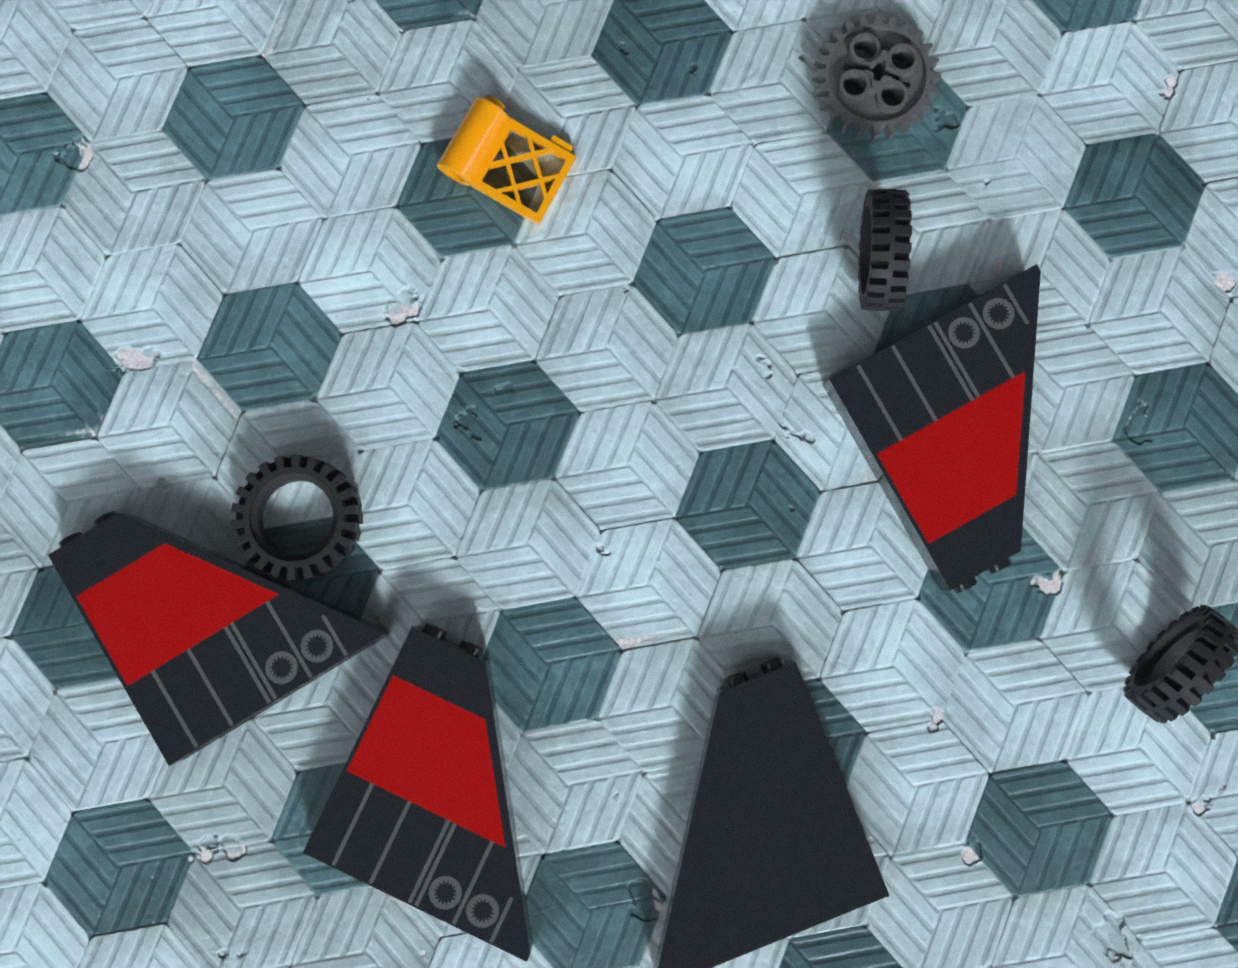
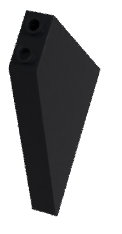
M783 656L773 658L760 664L762 671L748 677L745 671L730 675L723 679L725 686L716 689L654 968H712L890 896L796 662L793 660L784 661Z

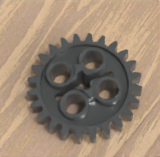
M876 12L872 23H868L864 14H860L856 27L847 19L842 27V32L834 28L829 38L831 42L823 41L820 52L823 55H817L814 66L818 70L814 71L812 81L820 84L816 86L813 95L814 97H825L819 110L826 111L832 109L833 113L829 120L830 124L839 119L844 121L842 133L847 132L852 126L856 128V139H860L864 131H870L871 140L875 142L880 131H883L886 138L891 140L896 132V128L903 135L906 134L911 127L910 122L917 126L923 118L922 113H928L933 103L930 99H934L939 92V89L934 84L941 77V73L931 70L936 67L939 58L927 57L933 44L926 43L921 45L919 43L924 33L922 30L913 35L908 33L910 21L905 22L900 28L896 26V15H892L888 23H882L880 12ZM862 49L870 55V58H860L855 54L854 50ZM892 60L903 61L907 69L895 67ZM874 74L878 75V81L873 79ZM853 85L858 88L860 94L851 95L845 91L844 86ZM889 95L893 97L898 105L889 106L885 104L881 96Z

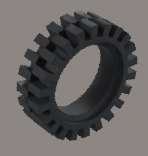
M291 455L288 458L279 456L274 458L275 462L262 463L258 466L260 471L256 474L250 472L245 479L248 481V484L245 487L239 486L236 492L240 496L238 504L232 503L231 508L232 512H236V520H231V529L237 530L238 533L234 540L237 546H242L245 550L242 553L245 559L253 561L255 563L254 567L259 571L270 573L269 576L287 580L313 579L316 576H324L332 568H338L342 565L343 558L350 556L354 551L352 545L354 541H359L361 533L358 532L359 524H363V515H359V508L362 507L360 498H357L354 493L357 491L354 485L347 481V476L332 465L310 456ZM297 481L310 482L323 490L330 500L333 509L331 531L326 540L317 549L306 554L289 555L276 548L266 536L263 527L265 505L278 488Z

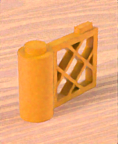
M485 95L484 98L475 97L438 161L437 167L451 179L460 184L471 186L539 226L577 156L571 153L574 146L555 135L549 141L508 117L504 112L505 105L490 95ZM511 131L526 139L529 149L528 153L508 158L504 143ZM533 144L542 149L535 151ZM501 150L503 159L495 161ZM552 154L565 162L558 174L542 177L537 157ZM532 159L537 179L516 184L510 164ZM505 166L511 186L495 189L484 183L483 180L490 169ZM553 182L547 193L545 184ZM539 185L543 201L537 212H534L522 205L518 191ZM513 192L515 200L505 194Z

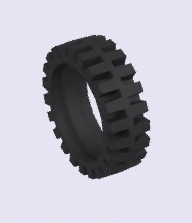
M868 189L866 192L861 216L860 253L858 257V291L860 293L859 302L861 303L860 307L862 310L900 311L901 307H903L904 298L907 293L906 286H908L909 281L908 270H910L911 263L909 256L912 248V243H910L912 211L910 210L911 202L907 190Z
M1196 606L1190 612L1186 611L1181 614L1178 621L1174 619L1169 623L1168 629L1166 631L1162 630L1157 635L1158 639L1155 642L1151 641L1146 647L1148 650L1136 660L1138 664L1132 666L1129 671L1131 675L1125 680L1124 696L1157 723H1166L1167 720L1171 722L1177 719L1179 714L1183 716L1189 712L1190 705L1197 706L1202 701V696L1205 693L1209 695L1215 689L1213 684L1216 681H1222L1226 675L1224 670L1231 668L1235 662L1233 657L1238 655V629L1209 606Z

